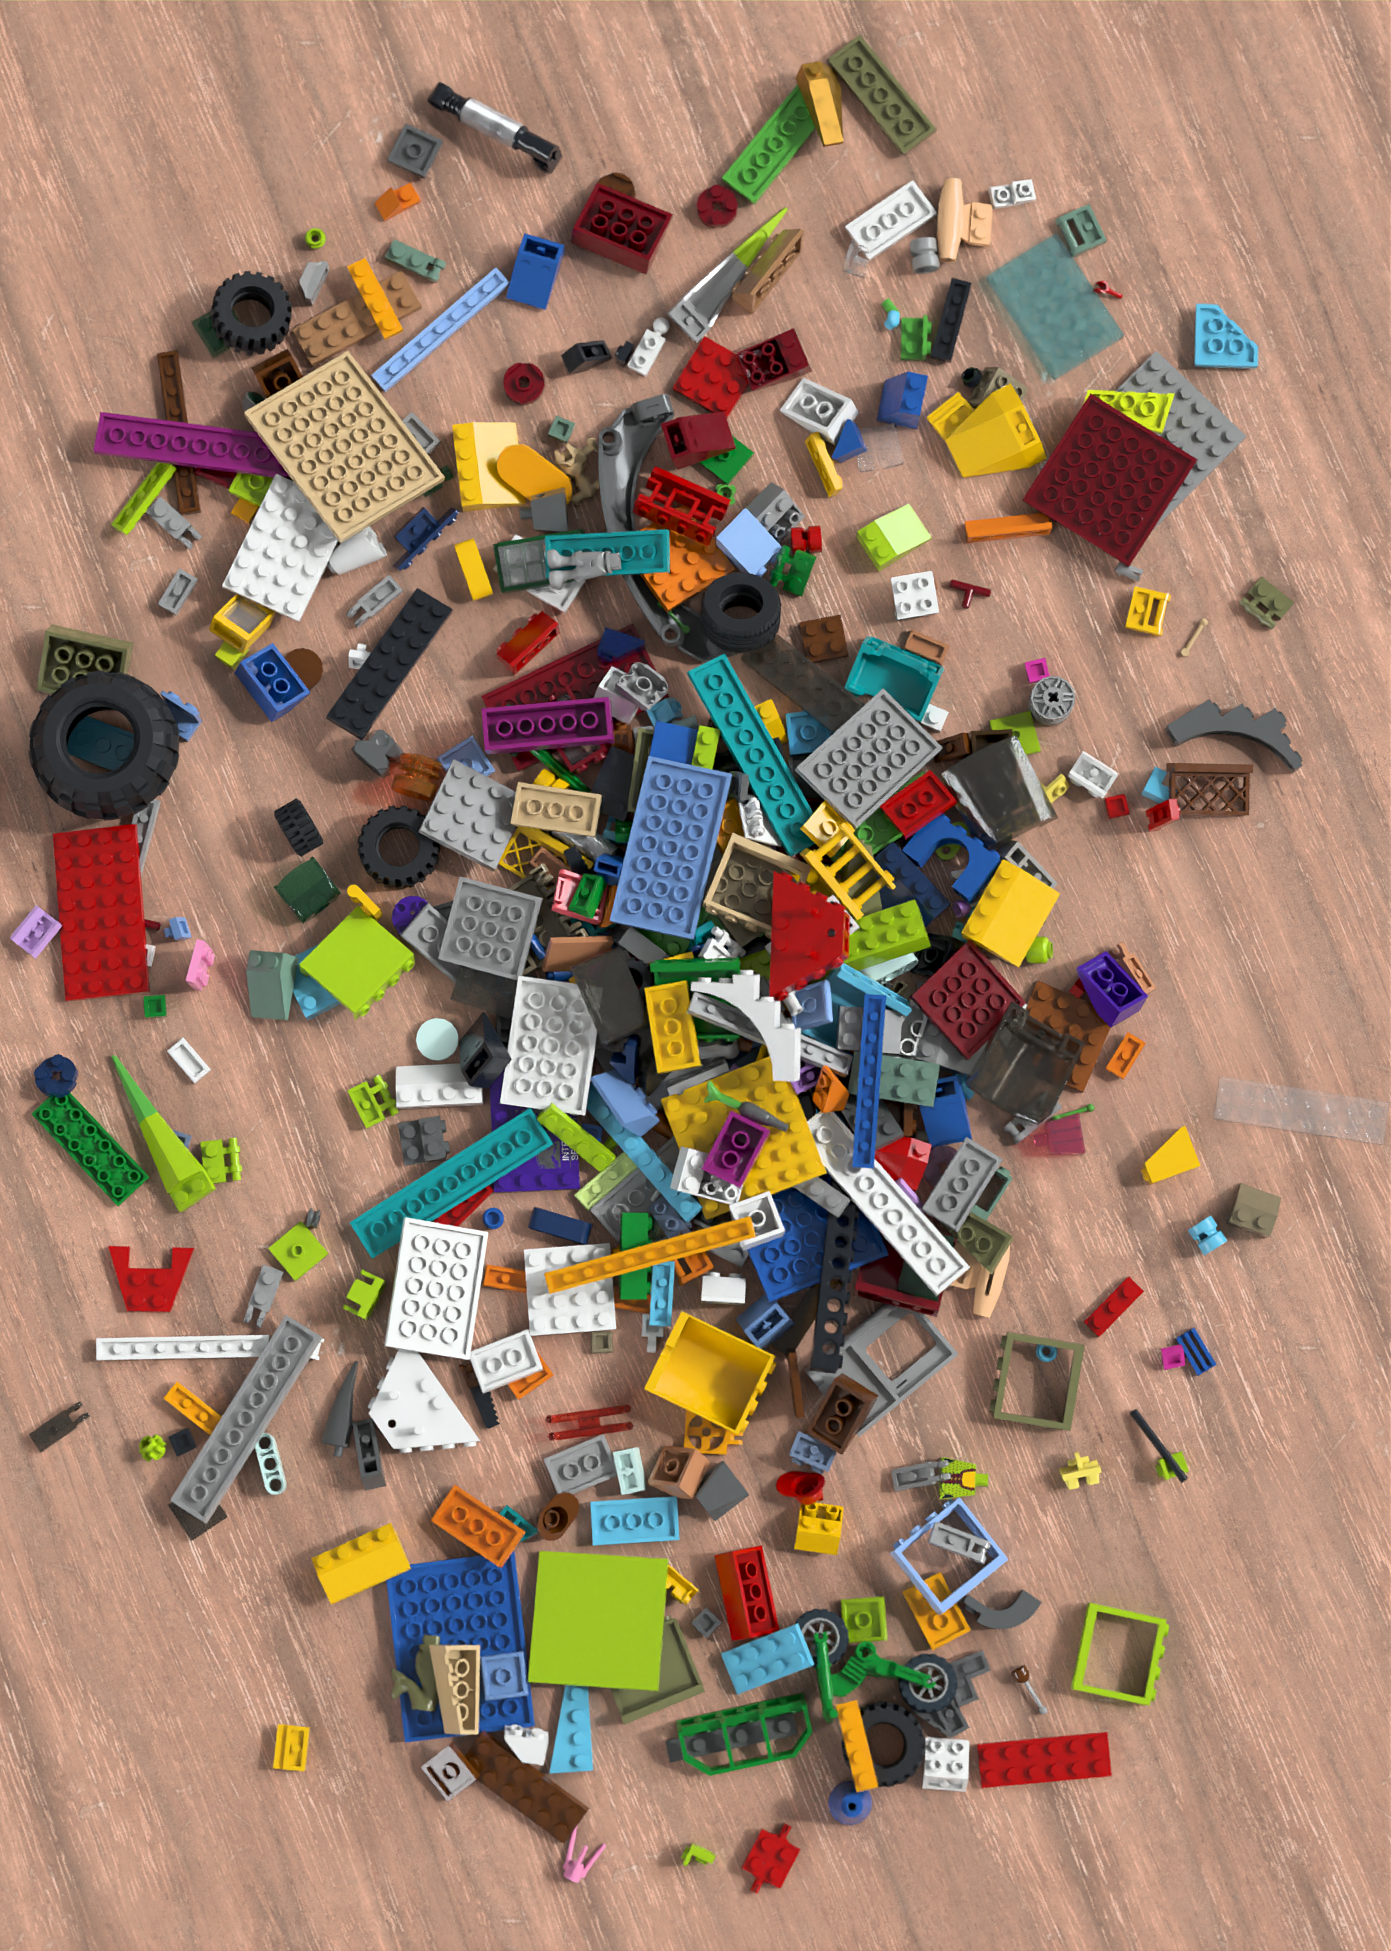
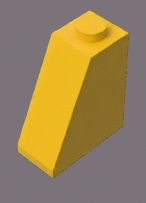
M1186 1126L1179 1128L1143 1164L1144 1169H1141L1145 1182L1149 1181L1151 1185L1201 1166Z

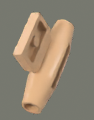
M956 178L945 179L938 207L936 237L939 261L943 263L955 262L961 239L968 243V245L982 247L990 245L993 205L975 202L963 205L961 180Z
M956 1242L954 1250L970 1268L950 1285L963 1289L975 1288L973 1314L990 1318L1001 1293L1009 1262L1010 1246L993 1274H991L961 1243Z

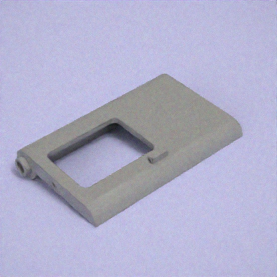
M883 1304L845 1336L844 1347H840L839 1354L843 1356L842 1368H838L836 1374L810 1371V1366L804 1371L824 1396L834 1378L842 1373L879 1395L869 1415L856 1434L860 1437L954 1359L958 1353L925 1314ZM912 1313L935 1340L936 1346L898 1378L890 1380L869 1356L866 1348L906 1314ZM831 1347V1348H830L827 1352H825V1353H826V1354H833V1353H834L833 1347Z

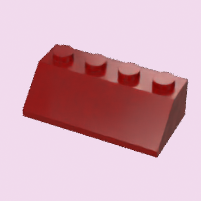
M762 1545L714 1555L731 1640L748 1639L779 1631Z

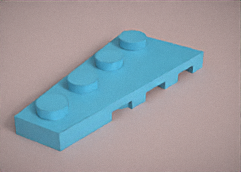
M565 1685L549 1774L593 1771L588 1687Z

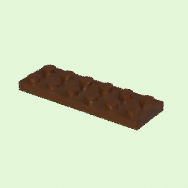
M484 1730L465 1755V1758L480 1775L476 1779L563 1844L589 1810L586 1805L532 1765L521 1762L513 1751Z

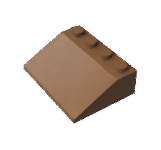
M785 229L780 234L776 233L771 239V246L767 251L764 249L757 258L759 261L756 265H751L747 269L745 279L742 282L738 281L733 287L732 300L753 314L803 251L804 231L802 229Z

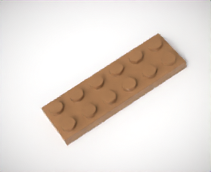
M402 271L379 283L398 320L422 309L419 300ZM360 293L292 329L312 367L380 331Z

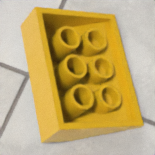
M471 422L452 425L463 512L526 505L525 496L507 484L500 477L497 470V460L501 451L509 445H518L516 424Z
M1003 859L962 930V937L967 941L971 940L975 945L1019 968L1059 898L1060 893L1023 869Z

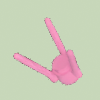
M576 1827L571 1833L566 1861L562 1868L565 1869L564 1877L578 1883L581 1877L585 1878L587 1871L602 1853L606 1844L600 1846L585 1867L581 1862L588 1849L586 1845L583 1847L577 1861H571L577 1831Z

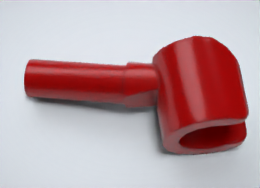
M1104 280L1095 282L1100 288L1092 290L1096 295L1107 293L1119 299L1123 296V294L1109 288L1108 283Z

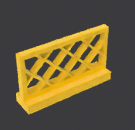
M518 826L498 864L524 879L527 875L524 874L522 865L530 863H528L529 861L521 863L520 850L530 848L533 857L535 855L533 847L542 845L548 851L550 850L555 853V857H562L565 865L568 867L563 852L570 847L541 829ZM520 833L527 836L529 846L518 848L516 839ZM531 839L537 842V844L532 845ZM516 852L519 864L510 866L504 862L508 853ZM582 855V859L585 860L588 868L592 870L595 863ZM518 866H519V867H520V871H518V870L515 869L514 867H518Z

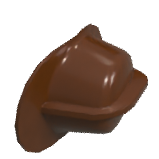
M569 1492L559 1493L538 1511L537 1528L539 1534L544 1539L555 1541L561 1538L576 1519L580 1506L578 1499Z

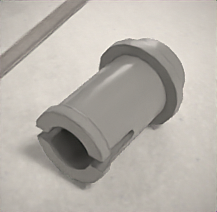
M1119 561L1115 572L1118 573V576L1124 575L1138 582L1140 576L1133 574V572L1142 575L1143 569L1132 565L1128 567Z

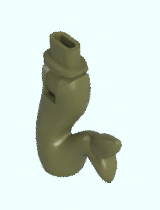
M424 1635L423 1643L419 1644L420 1649L416 1655L415 1666L422 1689L413 1680L407 1678L406 1675L392 1668L391 1674L395 1682L391 1693L392 1699L407 1692L410 1696L412 1709L436 1711L439 1698L429 1645H439L440 1636Z

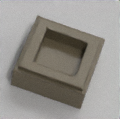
M592 1331L591 1353H613V1331Z

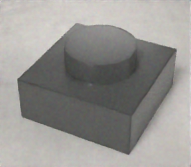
M707 1608L691 1622L706 1638L722 1623Z

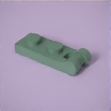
M395 239L385 256L386 260L436 283L440 278V271L444 270L446 266L443 260L434 258ZM429 264L434 266L432 271L427 270Z

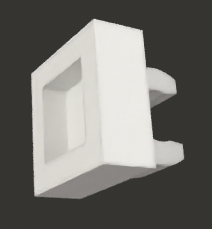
M358 644L357 650L350 649L348 656L349 668H361L371 654L366 651L367 645Z

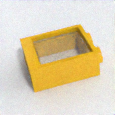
M236 594L213 617L209 631L241 653H244L271 626L275 612Z

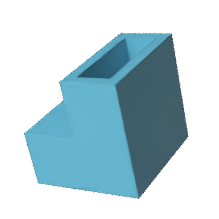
M1155 767L1141 795L1159 804L1168 800L1169 787L1162 785L1167 772Z

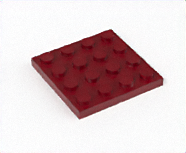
M971 940L966 941L910 996L912 1001L965 1060H969L1026 1004L1024 999Z

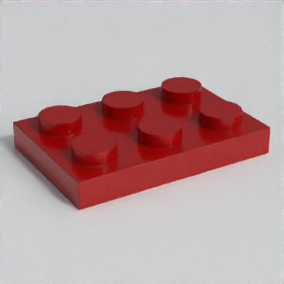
M929 770L885 801L880 806V810L906 840L957 804V802L936 775Z

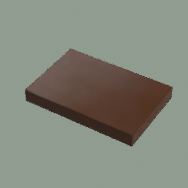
M787 1348L786 1353L794 1413L797 1418L804 1417L797 1353L795 1348Z

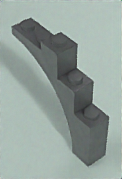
M1209 699L1168 724L1165 728V731L1176 747L1189 740L1207 735L1239 736L1254 741L1272 751L1285 763L1292 773L1302 767L1301 762L1303 760L1300 754L1291 748L1289 737L1285 733H1281L1287 726L1285 724L1287 721L1281 711L1278 712L1276 708L1254 721L1252 719L1254 717L1249 707L1245 708L1243 704L1220 716V708Z

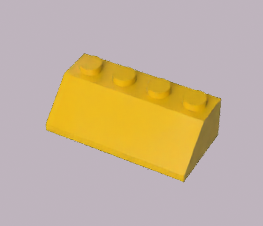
M388 1523L311 1558L331 1605L411 1569L399 1536L392 1523Z

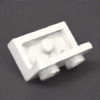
M1083 751L1067 776L1071 778L1070 781L1079 787L1082 785L1087 788L1088 793L1092 796L1104 798L1119 773Z

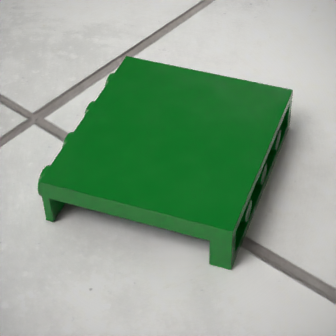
M739 957L654 960L650 963L651 972H654L655 986L688 981L690 999L695 992L691 991V982L698 981V977H710L711 982H719V978H732L733 982V975L740 974ZM698 992L700 994H703L705 996H708L710 998H713L722 1003L739 1009L737 1006L731 1004L723 998L717 997L709 993ZM693 1016L697 1039H704V1042L717 1041V1038H725V1041L731 1042L737 1041L742 1036Z

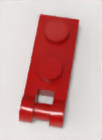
M1168 799L1146 810V817H1149V832L1159 831L1161 828L1180 820V808L1177 805V799Z

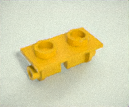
M668 1564L666 1591L672 1587L674 1590L670 1594L680 1604L684 1603L687 1605L699 1590Z

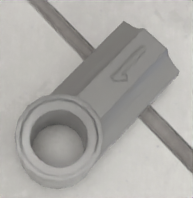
M717 1038V1041L714 1042L697 1041L700 1059L718 1056L732 1059L739 1053L737 1041L729 1042L725 1041V1038Z

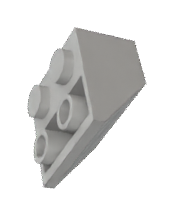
M772 482L746 507L778 543L791 532V527H796L805 517L788 493Z

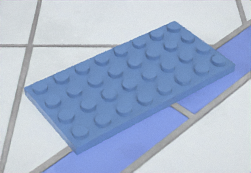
M648 757L610 922L694 940L732 774L661 758Z

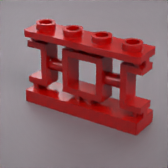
M654 466L645 487L653 492L650 498L639 494L632 512L698 543L709 546L716 531V527L710 525L709 522L712 517L722 522L727 514L731 499ZM660 490H661V491H663V492H665V493H667V494H670V496H669V497L664 496V495L660 494L659 492H660ZM654 501L664 504V507L654 504ZM673 501L690 507L689 514L687 515L672 508ZM698 507L708 511V514L698 511ZM692 518L702 521V525L692 521Z

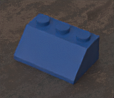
M273 643L241 661L235 671V675L271 722L290 712L310 694L308 688Z

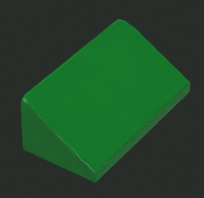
M584 873L568 909L586 918L593 919L607 887L603 876Z

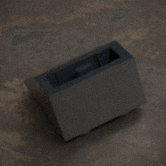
M484 1012L459 1041L461 1072L469 1086L489 1088L512 1060Z

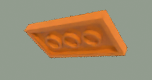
M455 1484L430 1520L500 1568L503 1567L525 1534L524 1530Z

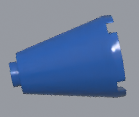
M845 1781L836 1785L831 1791L828 1806L831 1815L838 1822L845 1825H856L868 1817L872 1808V1799L868 1790L856 1792L854 1781ZM854 1802L856 1806L853 1809H848V1804Z

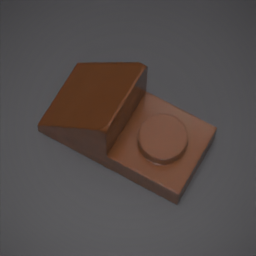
M962 732L936 741L942 747V750L934 757L935 763L966 759L967 755L971 754L968 733Z

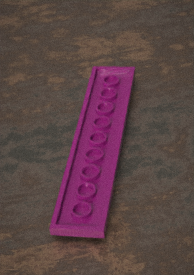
M100 412L93 449L94 454L266 477H275L278 474L292 480L257 432Z

